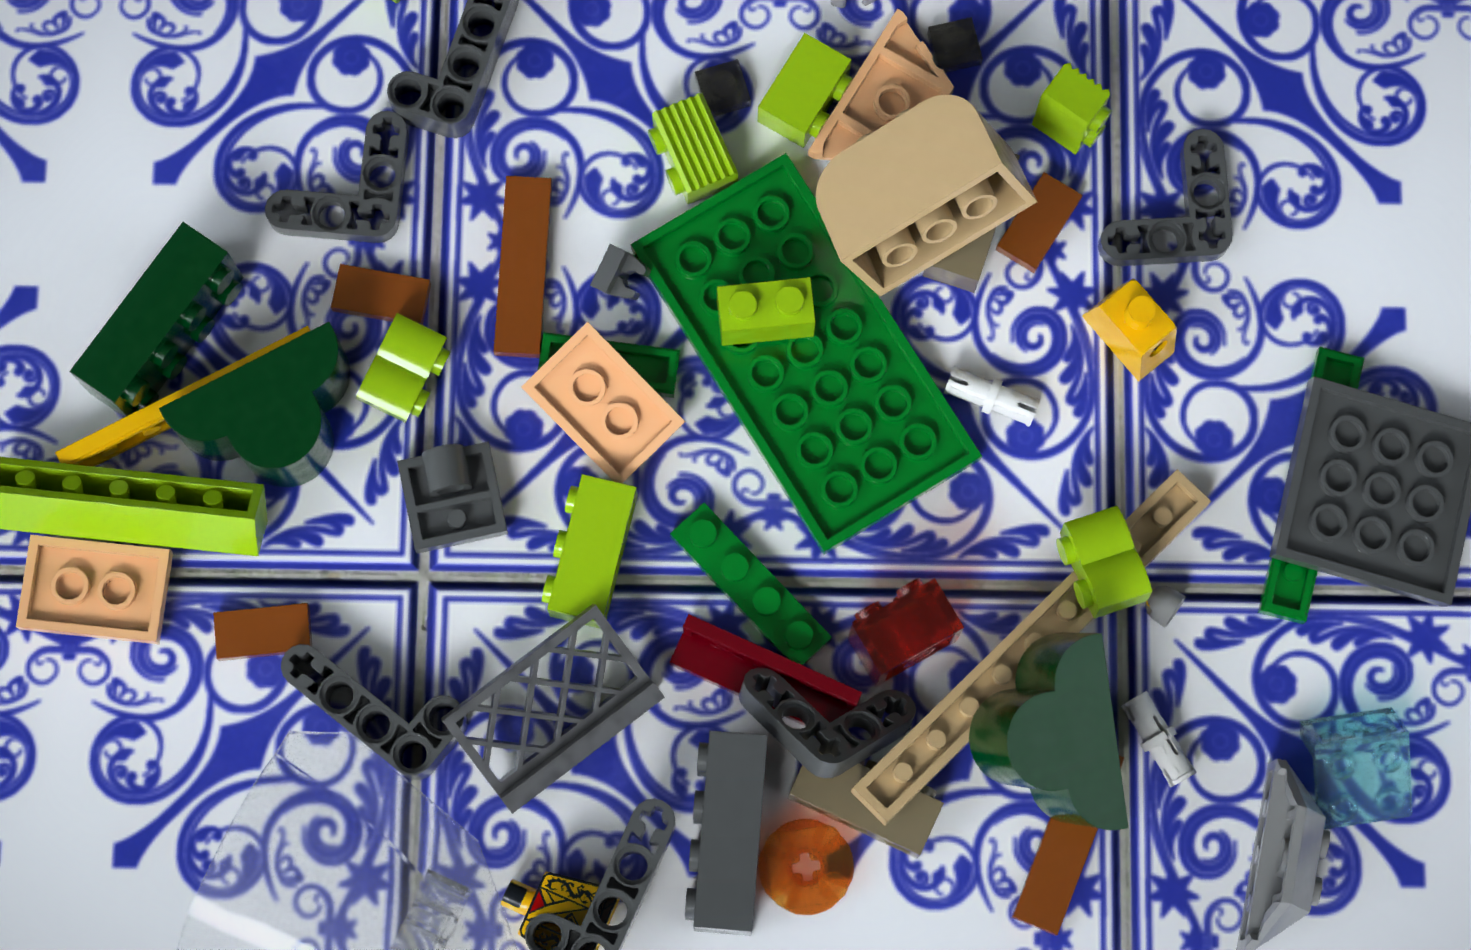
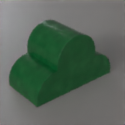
M327 322L160 407L159 410L167 424L195 454L214 461H226L241 457L249 469L259 479L268 484L278 487L303 485L317 477L327 466L332 456L334 435L325 413L339 403L348 388L350 381L348 357L330 322Z
M1061 632L1041 637L1026 649L1018 663L1015 679L1016 688L993 694L980 705L974 714L969 731V745L975 763L986 776L998 783L1030 788L1033 799L1038 807L1054 820L1104 830L1129 828L1102 633Z

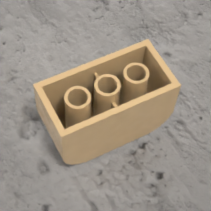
M938 95L928 98L913 108L902 111L895 119L876 131L859 138L855 144L840 152L827 164L821 173L816 188L817 208L840 261L880 297L1038 202L1011 147L969 101L955 95Z

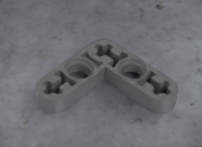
M381 111L373 115L368 121L358 195L288 189L279 190L269 197L265 205V215L272 228L276 232L288 236L382 243L392 239L399 227L409 144V133L403 118L392 111ZM386 125H393L395 133L399 134L393 135L390 138L389 151L391 156L382 154L383 142L381 136L376 134L377 132H384ZM380 166H387L395 172L394 181L387 187L379 188L374 186L370 182L371 173ZM291 203L296 212L308 213L307 204H312L310 210L312 225H307L304 215L297 214L290 215L288 222H282L276 210H284L285 204ZM333 205L341 207L345 211V217L340 225L326 227L320 223V214L324 208ZM352 208H358L357 212L360 218H374L376 211H382L385 219L389 220V222H383L380 224L379 230H373L369 221L356 220L357 229H352L354 223Z
M1208 129L1195 130L1187 136L1181 147L1180 162L1186 217L1120 220L1110 223L1105 227L1098 242L1099 254L1105 262L1114 266L1209 262L1218 260L1226 253L1232 242L1233 232L1225 150L1222 139L1217 133ZM1199 142L1204 144L1205 150L1213 151L1206 160V172L1198 174L1201 168L1200 156L1197 153H1191ZM1202 184L1214 187L1218 193V202L1211 206L1198 203L1194 196V188ZM1215 216L1211 222L1212 234L1215 237H1221V240H1218L1214 248H1209L1208 242L1199 238L1206 231V218ZM1160 230L1170 231L1177 239V248L1170 252L1158 250L1152 240L1153 234ZM1140 232H1145L1143 240L1145 253H1140L1141 244L1127 245L1124 253H1118L1116 246L1108 244L1112 242L1115 234H1122V239L1125 242L1138 241Z
M754 668L745 674L739 693V700L742 706L808 771L821 778H834L905 735L909 731L916 713L915 703L910 696L898 690H885L829 723L783 677L768 668ZM884 712L890 714V715H888V716H886V717L884 718V721H883V724H882L881 720H882V718H883ZM786 716L797 717L804 722L806 727L802 729L791 728L784 723L782 718ZM852 727L863 728L869 732L872 738L868 740L857 739L851 735L848 729Z

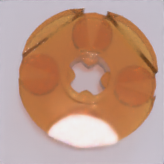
M798 819L781 825L767 838L758 862V874L764 892L777 906L800 916H812L830 910L845 896L854 873L853 856L846 840L835 827L814 819ZM801 854H809L811 861L819 862L820 870L813 871L812 880L803 881L801 873H793L792 864L799 863Z

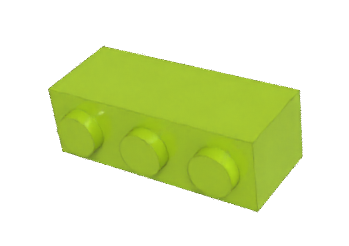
M584 474L581 476L579 487L571 485L565 505V512L571 514L568 530H559L553 552V557L560 558L556 576H547L542 594V602L548 603L547 611L550 617L571 621L594 603L607 619L638 498L637 487ZM594 619L586 624L587 626L599 628Z

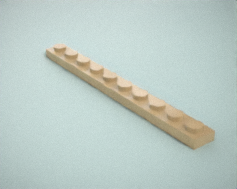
M1178 469L1125 520L1134 547L1145 568L1211 502ZM1074 571L852 788L851 793L884 826L969 743L970 725L980 705L997 692L1016 688L1015 679L1018 663L1023 653L1032 643L1050 634L1061 632L1080 633L1094 619L1089 608L1083 609L1076 598L1074 582L1078 581V578Z

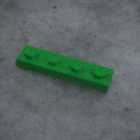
M705 503L699 506L670 533V537L783 657L804 666L831 641L832 637Z

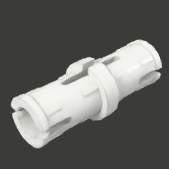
M954 366L944 390V394H950L981 406V412L990 415V412L994 411L1022 422L1029 427L1041 400L1002 386V380L994 378L992 382L961 370L957 366Z
M1147 690L1121 705L1143 741L1140 744L1144 752H1150L1163 772L1170 788L1196 773L1195 768L1186 758L1174 737L1177 732L1173 726L1168 727L1156 709Z

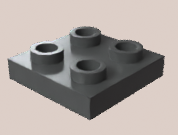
M489 441L465 447L461 444L441 445L424 451L422 456L397 461L414 548L417 554L508 534Z

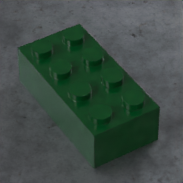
M182 222L69 372L91 395L123 417L158 401V391L168 378L173 380L180 374L187 362L185 355L194 343H201L210 334L215 324L213 318L223 305L229 306L241 291L242 283L240 282L244 277L230 254L188 224Z

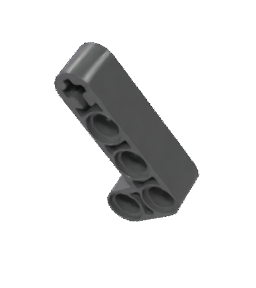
M467 0L439 78L435 79L416 72L405 71L398 73L390 80L387 94L393 112L400 115L407 125L448 138H459L469 133L474 126L519 0H494L495 8L492 7V0ZM487 24L494 28L487 36L480 37L472 34L473 29L478 25ZM464 65H475L479 68L477 73L471 77L465 78L456 74ZM412 91L421 94L419 100L414 104L404 105L399 102L401 96L407 92ZM451 105H458L464 108L462 114L457 118L449 119L441 115L443 110Z
M299 644L291 647L285 652L281 660L282 674L295 689L399 773L411 780H421L431 775L458 743L449 730L438 731L433 726V717L437 711L443 708L454 709L459 705V702L450 696L440 695L432 698L423 706L414 719L408 723L310 645ZM301 660L305 663L311 662L312 668L325 678L320 686L307 675H300V671L296 666ZM342 686L352 688L353 700L349 706L344 709H334L331 707L330 697L334 690ZM378 715L388 717L390 728L387 734L379 739L369 738L366 732L369 720ZM467 715L456 722L463 733H465L468 726ZM412 745H422L426 748L427 752L424 764L415 769L405 767L402 761L405 750Z
M655 798L647 799L638 804L631 815L582 925L579 926L554 914H539L531 919L526 927L525 941L530 950H542L535 943V933L545 923L556 924L561 930V941L552 950H581L584 946L591 943L600 944L605 950L622 949L673 837L676 822L670 805L663 800ZM656 810L662 812V822L667 827L665 830L656 829L653 832L649 844L650 846L658 847L655 854H652L643 845L629 842L632 836L642 841L646 832V824L641 818L643 815L651 817ZM628 855H640L645 858L648 864L646 873L638 880H628L620 873V863ZM615 898L625 903L627 914L623 922L611 926L601 921L599 911L605 901Z

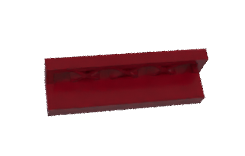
M690 614L686 618L683 625V634L669 662L671 666L738 696L745 674L754 668L771 669L783 677L829 723L857 707L862 695L861 691ZM786 716V718L806 726L801 719L794 716Z

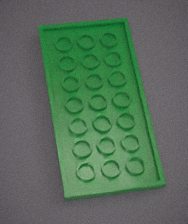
M787 153L630 244L633 254L651 270L649 279L823 555L981 460V453L880 297L840 261L818 211L816 198ZM810 277L815 314L814 337L722 346L717 306V287Z

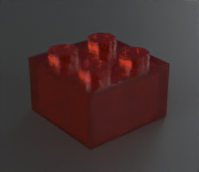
M920 578L915 579L896 591L897 596L888 605L882 607L880 602L877 601L854 615L856 620L852 622L848 641L875 687L955 643L962 633L964 626L935 578L923 584Z

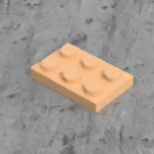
M589 322L580 328L521 386L612 481L622 484L686 422Z
M30 535L16 627L27 631L160 644L173 552L170 549Z

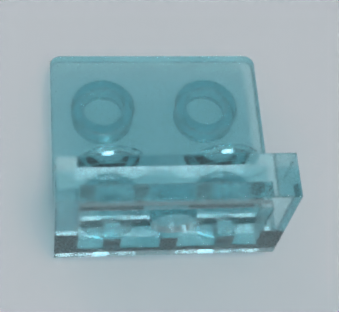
M1392 707L1299 721L1300 738L1313 757L1315 801L1326 817L1324 829L1399 819L1412 815L1409 731Z

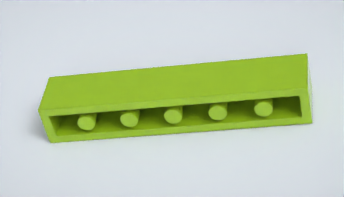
M0 457V529L259 556L268 522L264 484Z

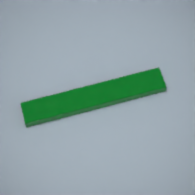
M1319 347L1316 351L1311 378L1318 377L1358 389L1365 358ZM1270 557L1258 613L1304 624L1307 621L1317 571Z

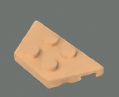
M897 8L808 151L809 157L820 160H832L840 152L855 144L859 138L876 131L892 121L902 111L911 109L922 101L934 96L952 95L954 90L953 84L943 69L936 66L932 53L923 41H919L907 23L908 18L903 11Z

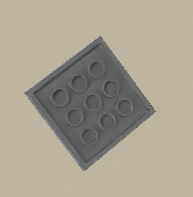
M1313 377L1309 379L1269 557L1441 607L1452 605L1471 513V422L1322 378Z

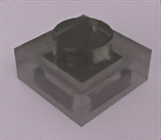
M972 17L928 27L927 35L934 62L945 73L982 64L983 57Z
M738 59L695 71V80L699 92L703 93L713 117L751 106V98Z

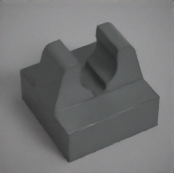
M609 244L590 286L617 298L637 300L640 293L630 289L627 280L633 273L649 277L651 270L637 256Z

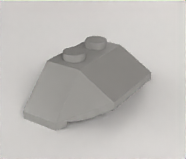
M1275 759L1267 765L1236 950H1256L1309 914L1311 905L1317 906L1320 900L1322 878L1316 877L1319 858L1325 859L1327 855L1330 831L1324 830L1326 817L1286 760Z

